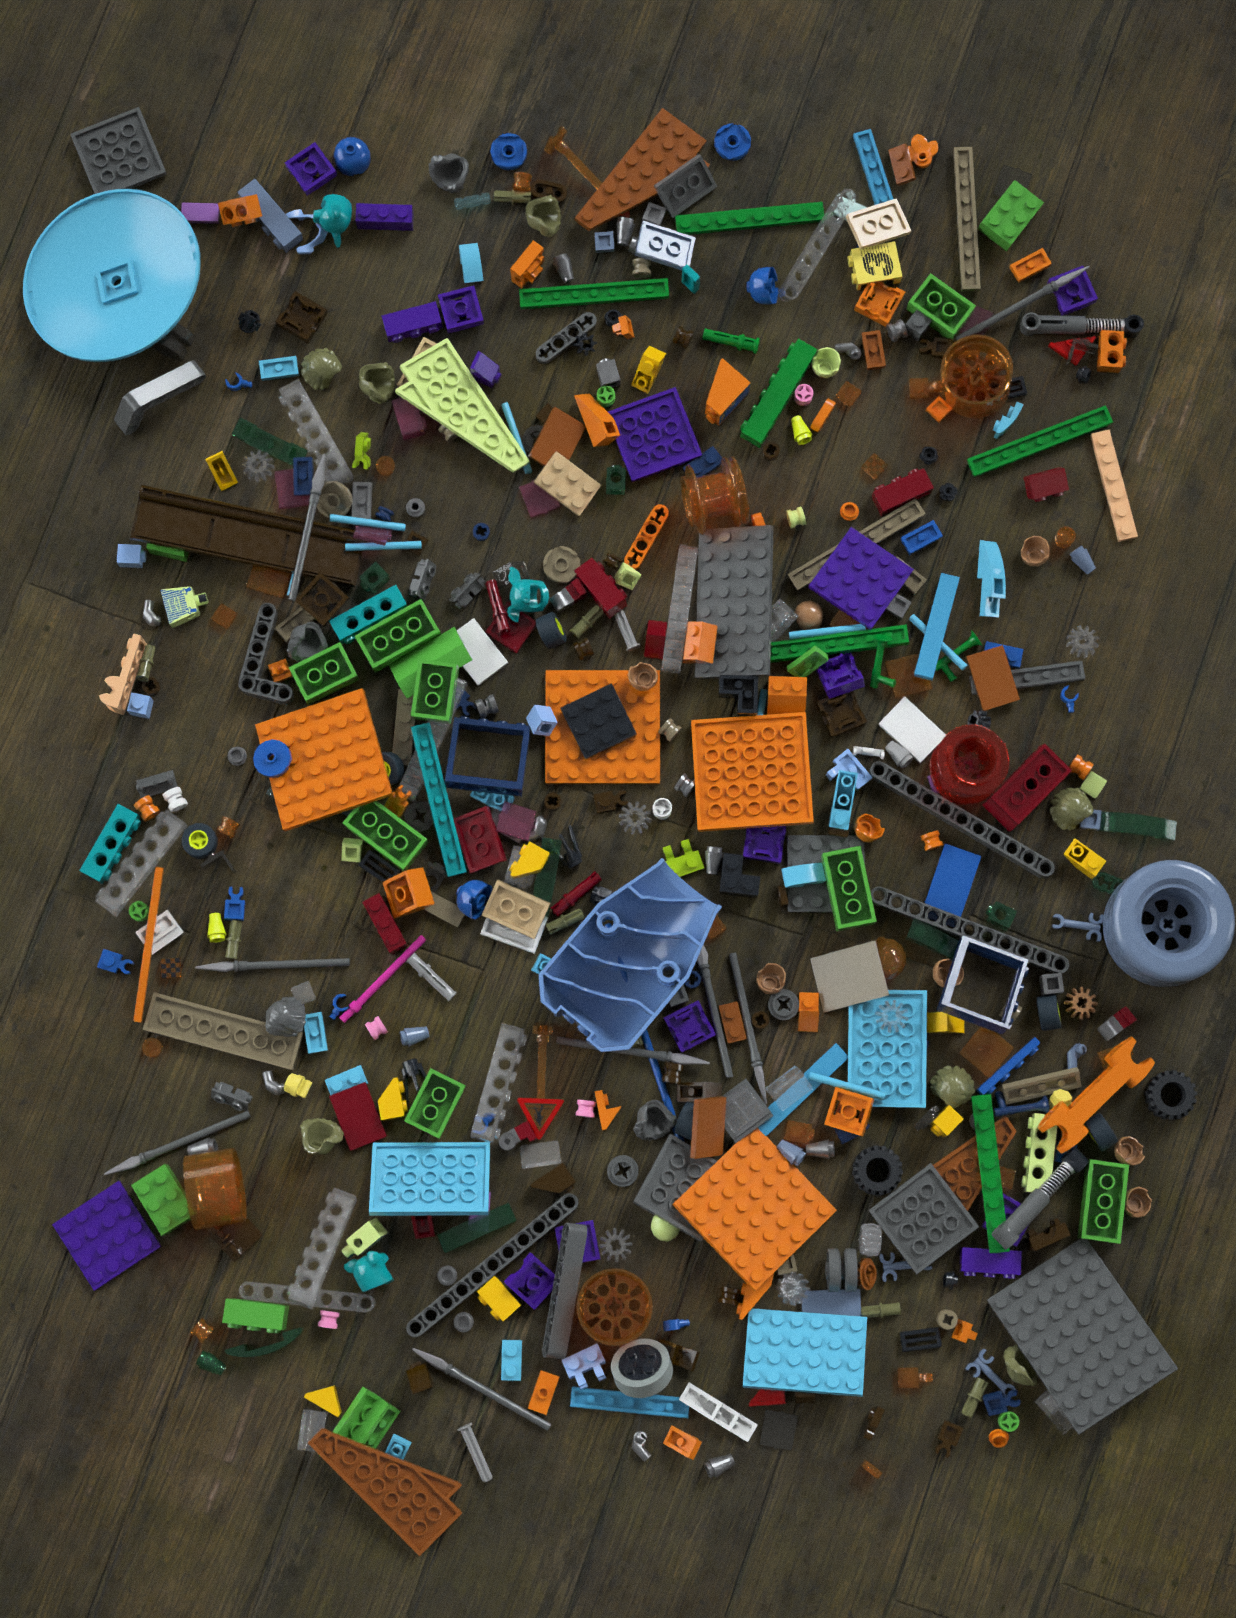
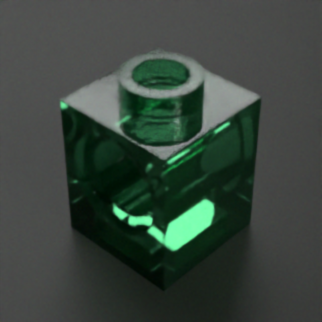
M620 465L607 467L606 494L625 495L626 468H622ZM618 476L621 478V481L614 483L611 481V478Z
M377 562L372 564L359 577L362 582L360 586L367 593L371 591L373 594L390 580L389 575ZM371 576L378 577V581L375 583H370L368 580Z
M996 901L993 905L990 904L985 913L988 915L986 921L1007 931L1017 911ZM997 910H1001L1004 913L1003 920L996 918L995 912Z

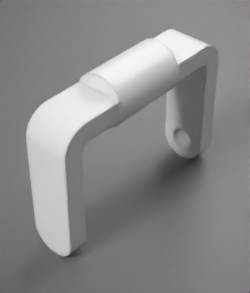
M853 746V755L879 756L881 759H884V750Z

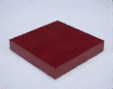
M506 602L503 606L506 611L511 606L509 602ZM520 612L518 622L512 621L509 616L507 617L511 629L508 634H499L495 620H493L485 633L517 654L536 628V621L524 612Z

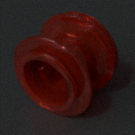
M962 725L950 731L932 753L929 768L932 783L936 790L951 802L965 805L976 804L988 798L1004 781L1009 769V754L1002 739L992 730L980 725ZM959 751L964 753V757L958 755ZM971 753H977L978 758L972 757ZM966 764L969 765L968 770L965 769ZM982 764L985 769L980 770L978 765Z

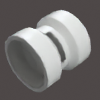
M180 787L172 788L163 793L165 801L169 803L168 808L170 812L179 811L188 805L186 799L182 797Z
M659 798L653 804V814L657 819H667L671 815L672 804L668 799Z

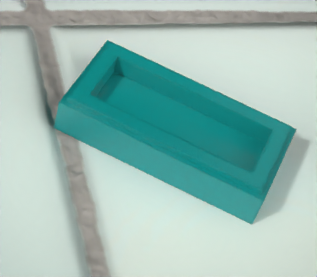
M686 264L682 268V283L695 294L699 290L700 276Z

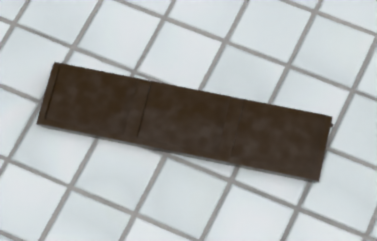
M141 485L140 490H138L139 497L130 535L131 540L294 574L306 522L305 519ZM313 521L301 576L315 578L321 572L331 582L355 587L362 551H346L345 544L364 543L367 541L365 538L366 532Z

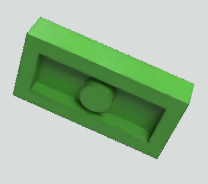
M814 646L789 664L787 671L795 677H806L829 660L828 655Z

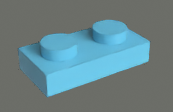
M296 356L259 361L262 381L299 376Z
M322 1012L306 1014L304 1030L308 1054L328 1051Z
M359 1065L326 1079L325 1083L330 1095L365 1081L368 1084L362 1066Z
M502 1340L501 1380L521 1381L522 1340Z

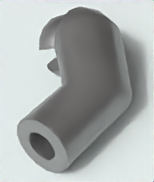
M851 342L835 344V350L838 353L845 352L854 360L861 357V350Z
M145 600L143 618L150 626H159L161 618L153 612L154 601Z
M537 816L534 819V829L524 834L528 843L544 835L547 822L542 816Z
M272 1071L262 1073L265 1087L269 1092L274 1095L285 1093V1084L275 1082Z
M639 1431L633 1436L632 1448L645 1462L651 1454L645 1449L646 1433Z

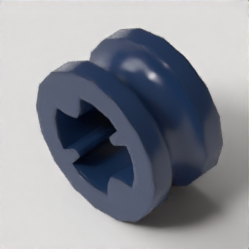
M379 506V512H376L375 516L383 521L391 522L390 517L394 515V512Z
M478 523L474 526L473 536L475 539L484 541L489 537L490 530L485 523ZM481 527L482 530L486 529L487 532H484L485 536L476 534V532H478V528Z
M692 971L691 974L698 978V982L696 981L694 985L689 984L690 981H686L684 984L688 988L692 989L699 986L701 976L697 971Z

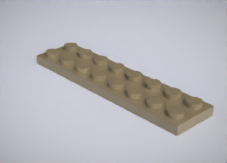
M155 992L153 993L143 1027L145 1031L289 1070L294 1069L304 1034L300 1032L295 1037L274 1036L266 1031V1022Z

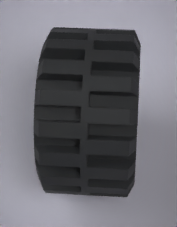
M1172 1070L1161 1072L1152 1077L1146 1085L1147 1090L1144 1091L1146 1096L1145 1104L1148 1103L1149 1111H1153L1154 1116H1159L1163 1120H1175L1187 1116L1194 1109L1193 1105L1197 1102V1099H1195L1197 1091H1194L1196 1086L1190 1082L1191 1078L1189 1076L1186 1077L1184 1073ZM1166 1084H1173L1180 1091V1101L1175 1107L1165 1105L1161 1099V1089Z
M873 1146L861 1151L855 1158L852 1166V1176H854L855 1184L857 1183L858 1188L867 1194L875 1196L888 1194L896 1189L902 1179V1162H900L899 1156L893 1150L884 1146ZM874 1159L883 1160L889 1169L888 1177L879 1183L871 1181L866 1174L867 1164Z

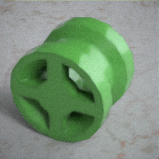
M602 386L597 391V402L603 408H609L615 402V391L610 386Z
M136 901L129 907V914L138 922L146 921L149 915V907L142 901Z
M1008 1411L999 1414L997 1422L1001 1429L1012 1432L1018 1428L1019 1418L1015 1413Z

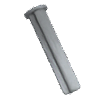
M622 609L614 616L628 647L626 651L630 652L638 649L641 645L636 642Z
M468 1423L457 1430L462 1433L482 1482L490 1481L492 1474L472 1431V1423Z

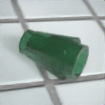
M204 1350L195 1363L199 1366V1369L220 1376L226 1367L210 1351L206 1352Z

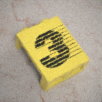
M895 241L877 244L862 250L860 248L851 249L847 260L849 267H852L853 270L851 274L852 284H856L857 290H861L862 285L871 282L892 280L893 284L901 283L902 272Z

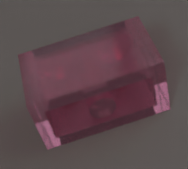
M403 398L392 400L403 440L424 435V428L427 425L424 416L420 417L419 415L420 410Z

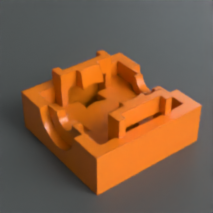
M534 240L510 268L512 282L521 289L527 282L532 284L543 271V268L540 266L545 261V258L542 256L544 248Z
M882 281L871 282L865 287L855 305L854 311L886 327L900 305L905 291L897 287H889Z
M835 1087L824 1125L864 1136L875 1099ZM837 1101H839L838 1107H837V1110H836V1113H835V1115H834V1111H835V1108H836V1105H837ZM857 1110H859V1116L858 1118H855L857 1115Z

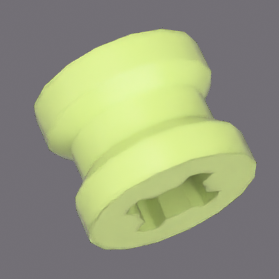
M801 506L797 507L796 510L786 511L791 529L795 528L796 525H806L805 515Z

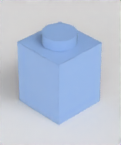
M118 544L117 564L120 567L143 568V562H146V551H144L141 545Z
M131 692L127 711L130 715L150 719L154 700L150 696Z
M534 705L526 717L532 733L536 735L550 736L558 723L549 706Z

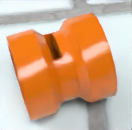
M1077 754L1069 768L1072 770L1071 773H1077L1078 777L1084 780L1094 764L1090 761L1085 762L1082 756Z
M150 795L141 798L134 804L136 810L140 811L144 822L151 820L160 813L159 808L154 806Z

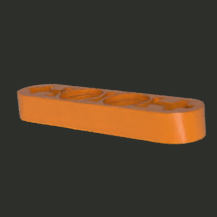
M658 504L652 509L625 556L624 563L629 565L628 559L632 560L635 556V553L632 551L634 550L639 554L636 558L637 565L633 564L630 566L635 570L640 568L668 519L669 511L665 505ZM663 510L665 516H660L658 523L655 522L657 517L656 511ZM653 525L656 527V532L648 534L646 527ZM639 541L647 543L645 550H639L636 547Z

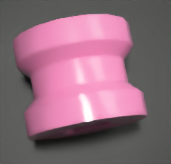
M801 384L795 389L794 401L799 406L809 405L813 398V389L807 384Z
M379 1016L375 1017L373 1022L365 1024L374 1040L378 1039L379 1035L388 1033Z
M577 1100L578 1110L575 1115L595 1118L593 1111L594 1107H596V1102Z
M320 1310L321 1320L318 1322V1326L337 1329L338 1324L336 1320L340 1313Z

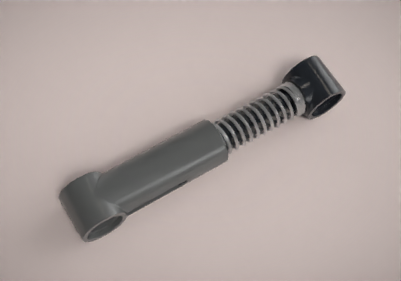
M1031 312L1024 315L1020 323V331L1025 336H1033L1034 334L1084 335L1086 331L1087 333L1089 331L1091 333L1092 331L1099 333L1101 330L1124 331L1126 337L1135 338L1141 332L1144 321L1136 314L1119 320L1114 318L1112 320L1107 318H1100L1099 320L1097 318H1089L1088 320L1085 316L1037 315ZM1026 322H1032L1034 327L1027 326ZM1129 324H1135L1137 329L1130 328Z
M1075 1146L1062 1156L1061 1165L1046 1179V1182L1039 1189L1035 1188L1007 1220L992 1232L991 1235L1005 1250L1018 1240L1019 1235L1050 1202V1197L1057 1192L1061 1184L1063 1185V1182H1066L1070 1175L1073 1173L1077 1174L1088 1164L1089 1160Z

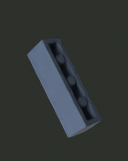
M253 179L238 191L239 198L257 194L262 217L255 218L256 223L259 221L263 225L261 228L264 233L274 238L273 243L275 246L287 253L303 240L302 233L259 182Z

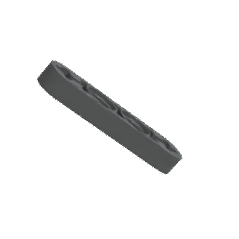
M590 312L582 314L539 346L536 350L537 361L541 364H547L575 344L578 340L568 334L570 329H577L579 331L577 336L582 337L583 332H586V334L590 333L597 325L596 316ZM586 318L588 320L592 319L591 325H589L588 323L585 324ZM560 339L564 342V346L556 348L554 341ZM542 351H543L544 353H546L547 351H549V352L547 353V358H545L544 356H543V357H540Z

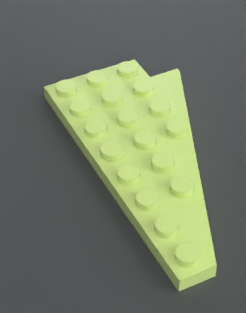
M448 338L400 365L401 371L409 382L395 390L397 395L514 473L529 464V459Z

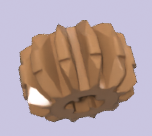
M1079 987L1077 992L1073 988L1071 989L1072 995L1066 994L1070 1001H1064V1005H1070V1007L1065 1011L1070 1012L1072 1010V1018L1078 1014V1019L1082 1020L1083 1014L1086 1018H1089V1012L1095 1013L1096 1010L1091 1006L1098 1005V1002L1091 1000L1096 995L1089 996L1090 989L1084 992L1083 987ZM1078 998H1080V1001H1084V1004L1079 1007L1077 1006Z

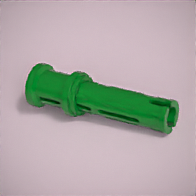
M707 328L704 329L702 339L737 347L739 351L742 349L752 351L753 354H757L760 338L758 337L754 339L745 337V334L737 336Z

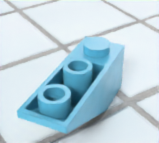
M838 771L828 823L829 827L848 830L858 773Z

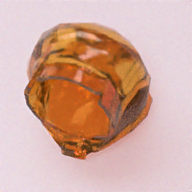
M879 937L876 940L885 980L896 978L905 967L906 953L902 945L894 939Z

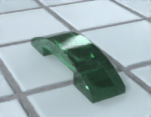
M241 417L232 432L233 436L246 444L290 465H293V458L306 457L308 450L257 428V425Z
M1101 812L1100 829L1098 831L1136 834L1175 841L1177 821L1139 814Z
M543 837L541 848L548 851L550 856L541 872L537 873L533 895L551 903L562 842L561 840ZM551 904L545 916H549Z
M506 1203L490 1210L488 1215H479L437 1236L444 1252L447 1253L517 1220L510 1204Z
M304 1327L283 1332L284 1341L251 1351H248L247 1344L226 1349L225 1353L237 1357H255L269 1354L289 1345L297 1339L304 1331Z

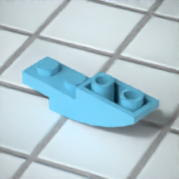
M980 540L977 578L982 579L980 616L999 618L1000 599H1005L1006 594L1003 560L996 542Z

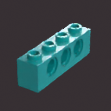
M394 585L331 619L329 622L341 644H349L356 639L355 635L406 608L407 603L398 587ZM385 603L391 604V608L388 611H383L381 607ZM369 612L375 614L371 620L365 619V615ZM355 621L358 623V626L355 629L348 628L350 622Z
M117 804L79 871L102 884L104 881H108L112 875L111 869L113 865L118 864L122 857L120 853L131 842L132 838L130 836L132 832L139 828L141 817L124 806ZM122 823L126 824L125 831L119 833L117 831L118 826ZM111 840H116V847L114 849H108V843ZM101 857L107 858L104 866L98 865V860Z

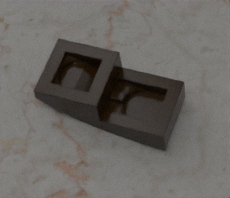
M659 1339V1342L667 1349L672 1364L690 1371L695 1370L700 1352Z

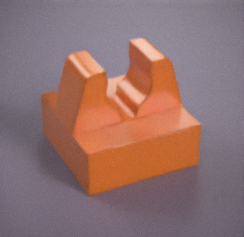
M626 315L618 317L619 323L612 325L613 333H616V336L623 335L626 339L634 338L631 320Z
M286 659L268 665L274 682L279 683L293 678Z
M958 1319L951 1338L966 1343L968 1338L975 1341L978 1333L971 1330L973 1324Z

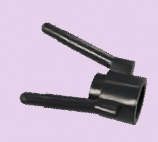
M571 825L568 828L574 849L570 850L563 835L559 834V838L567 851L564 857L543 836L540 837L544 844L559 858L564 867L568 866L571 869L583 862L581 859L582 854L579 851Z
M416 1058L402 1063L403 1069H401L407 1104L409 1103L407 1075L408 1078L412 1077L417 1092L420 1090L416 1078L419 1075V1071L424 1080L427 1076L422 1063L418 1064Z

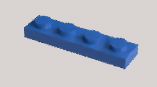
M1036 1037L1032 1038L978 1087L976 1091L980 1095L992 1093L996 1089L994 1085L999 1080L1004 1082L1010 1076L1008 1072L1013 1067L1017 1070L1024 1063L1023 1058L1029 1055L1031 1057L1039 1050L1037 1047L1040 1044Z

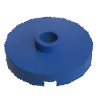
M727 124L717 131L714 147L722 158L736 161L743 158L749 152L751 137L748 130L743 126ZM734 141L736 144L730 145L729 142Z
M502 134L491 145L492 161L503 170H515L526 161V143L516 134ZM511 151L512 154L507 155L506 152Z
M279 740L265 741L258 746L254 753V766L263 776L269 778L280 777L287 772L292 762L291 751L286 744ZM274 755V759L270 761L269 757Z

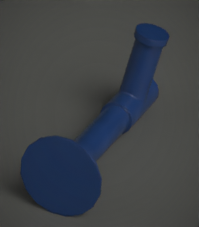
M997 1091L994 1093L999 1107L993 1109L994 1117L1029 1111H1043L1046 1114L1049 1112V1103L1046 1095L1043 1096L1041 1101L1036 1103L1006 1107L1003 1092Z

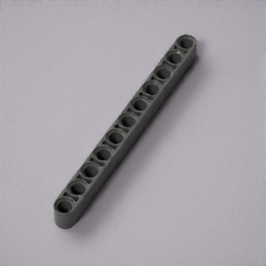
M877 761L870 767L869 774L875 782L1038 878L1046 879L1054 872V864L1049 859L884 762ZM880 767L883 770V775H876L873 769ZM897 777L900 784H891L890 778ZM907 787H914L916 789V794H908ZM923 797H931L933 803L931 805L925 804ZM940 807H948L949 814H942L940 812ZM957 816H963L966 819V823L959 824L956 820ZM975 825L980 826L983 831L982 834H976L973 831V827ZM991 835L999 838L998 844H993L990 841ZM1007 845L1015 847V854L1008 853ZM1024 855H1030L1032 857L1031 864H1027L1024 862ZM1044 864L1048 866V874H1044L1041 872V865Z
M875 887L870 891L873 905L954 936L961 938L964 935L1028 959V964L1054 974L1064 973L1069 968L1068 959L1057 953L883 887ZM875 891L882 893L883 898L881 901L874 899L873 893ZM893 898L900 900L901 905L899 908L892 906L891 901ZM911 905L918 907L919 912L917 915L911 914L909 910ZM930 911L934 912L937 916L935 922H931L928 919ZM948 918L955 922L953 929L946 926ZM966 925L971 926L973 929L971 936L966 935L964 932ZM984 932L989 933L991 936V940L988 943L982 939ZM1002 939L1008 941V949L1001 947L1000 942ZM1020 946H1024L1027 949L1026 956L1019 954L1018 949ZM1038 953H1042L1045 956L1043 963L1037 961ZM1056 960L1062 961L1063 968L1061 970L1056 969Z
M570 1193L556 1201L410 1320L406 1327L408 1334L412 1337H418L425 1333L572 1213L579 1204L577 1197ZM567 1197H573L575 1199L574 1207L567 1208L564 1205V1200ZM553 1209H557L560 1212V1217L556 1221L549 1218V1212ZM536 1222H542L545 1225L542 1233L534 1231V1224ZM522 1234H526L529 1237V1243L525 1246L520 1245L518 1242V1238ZM505 1247L513 1248L514 1255L511 1258H506L503 1255ZM491 1259L498 1261L499 1266L495 1271L488 1268V1262ZM475 1272L482 1273V1282L475 1283L472 1276ZM460 1284H464L468 1288V1292L464 1296L459 1295L457 1292V1287ZM444 1297L451 1298L452 1306L450 1308L442 1306V1299ZM430 1309L437 1313L434 1321H430L426 1317V1313ZM418 1322L421 1325L419 1333L411 1331L412 1323Z

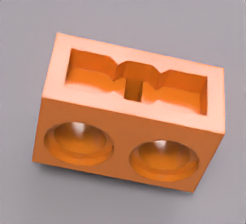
M257 194L218 203L223 225L231 224L232 227L243 225L242 221H245V224L256 222L255 218L262 217Z
M1101 330L1098 335L1097 372L1120 373L1122 367H1125L1126 356H1123V349H1126L1127 338H1124V331ZM1108 340H1114L1117 345H1110ZM1108 358H1114L1116 363H1110Z

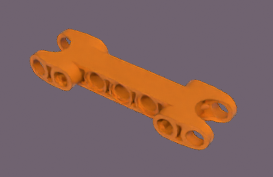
M1129 1037L1119 1043L1104 1057L1109 1066L1069 1106L1060 1101L1040 1121L1037 1128L1042 1133L1055 1125L1061 1129L1062 1139L1056 1147L1060 1153L1066 1152L1087 1135L1089 1130L1085 1127L1084 1123L1124 1084L1129 1088L1135 1087L1154 1066L1155 1061L1151 1057L1139 1064L1133 1062L1131 1050L1136 1043L1133 1037Z

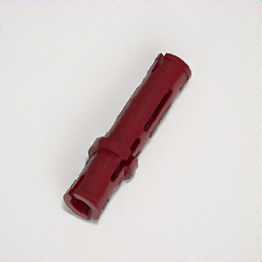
M489 580L485 583L494 612L492 616L497 623L499 634L505 635L511 631L507 620L508 614L504 610L497 581Z
M594 871L568 894L565 893L563 898L550 907V909L559 917L570 906L573 907L576 901L601 882V877Z

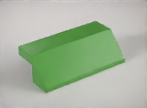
M455 627L389 665L406 698L414 695L419 659L454 663L459 668L473 660Z
M362 1387L333 1432L376 1449L400 1413V1410L374 1392Z

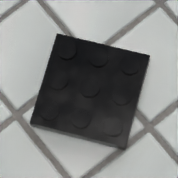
M612 683L560 708L585 760L637 735Z

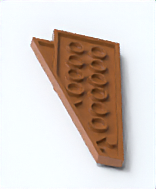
M662 108L577 214L574 221L588 231H591L658 196L654 185L694 158L704 147L707 140ZM704 160L707 167L709 168L710 164Z
M1003 1116L994 1122L999 1159L1017 1132L1007 1116ZM976 1135L933 1164L934 1168L967 1211L982 1189Z
M321 1428L308 1441V1444L419 1556L462 1514V1511L449 1499L462 1486L459 1481L325 1428Z

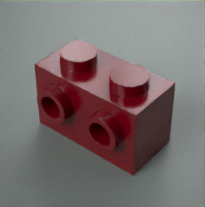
M1057 467L1023 477L1028 499L1035 500V502L1046 500V496L1052 495V497L1062 496L1064 491L1069 490L1065 468Z

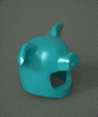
M331 194L323 197L322 209L314 210L313 221L320 224L326 232L332 234L334 243L338 248L341 245V233L349 227L351 222L352 204L344 196Z
M510 567L508 581L512 584L510 590L511 606L508 608L507 614L512 621L518 622L520 612L543 611L548 604L549 592L543 581L521 579L519 571ZM538 588L541 592V599L539 604L537 603Z
M369 1251L367 1255L359 1260L351 1259L344 1264V1269L348 1273H353L362 1292L383 1284H390L394 1281L385 1265L389 1260L385 1253L379 1254L375 1251Z

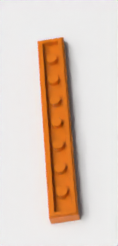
M156 867L154 873L134 1022H142L164 874L163 867Z

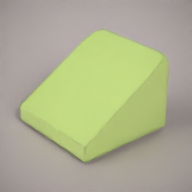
M623 562L615 574V582L618 585L633 590L641 574Z
M1091 771L1079 789L1096 799L1107 783V780Z
M344 838L341 861L361 862L363 840Z

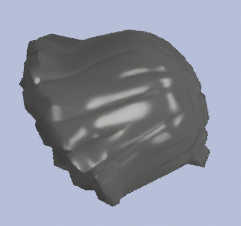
M454 153L444 156H433L429 163V174L433 182L439 188L450 193H459L464 188L463 184L469 171L467 159Z
M307 622L293 629L287 649L291 659L301 662L328 647L319 625L314 622Z
M282 997V1000L273 1003L266 1011V1031L274 1036H297L298 1033L303 1031L306 1023L305 1006L302 1005L300 1000L296 1001L295 997Z
M651 1100L638 1109L634 1133L643 1140H656L667 1135L675 1127L677 1118L662 1102Z

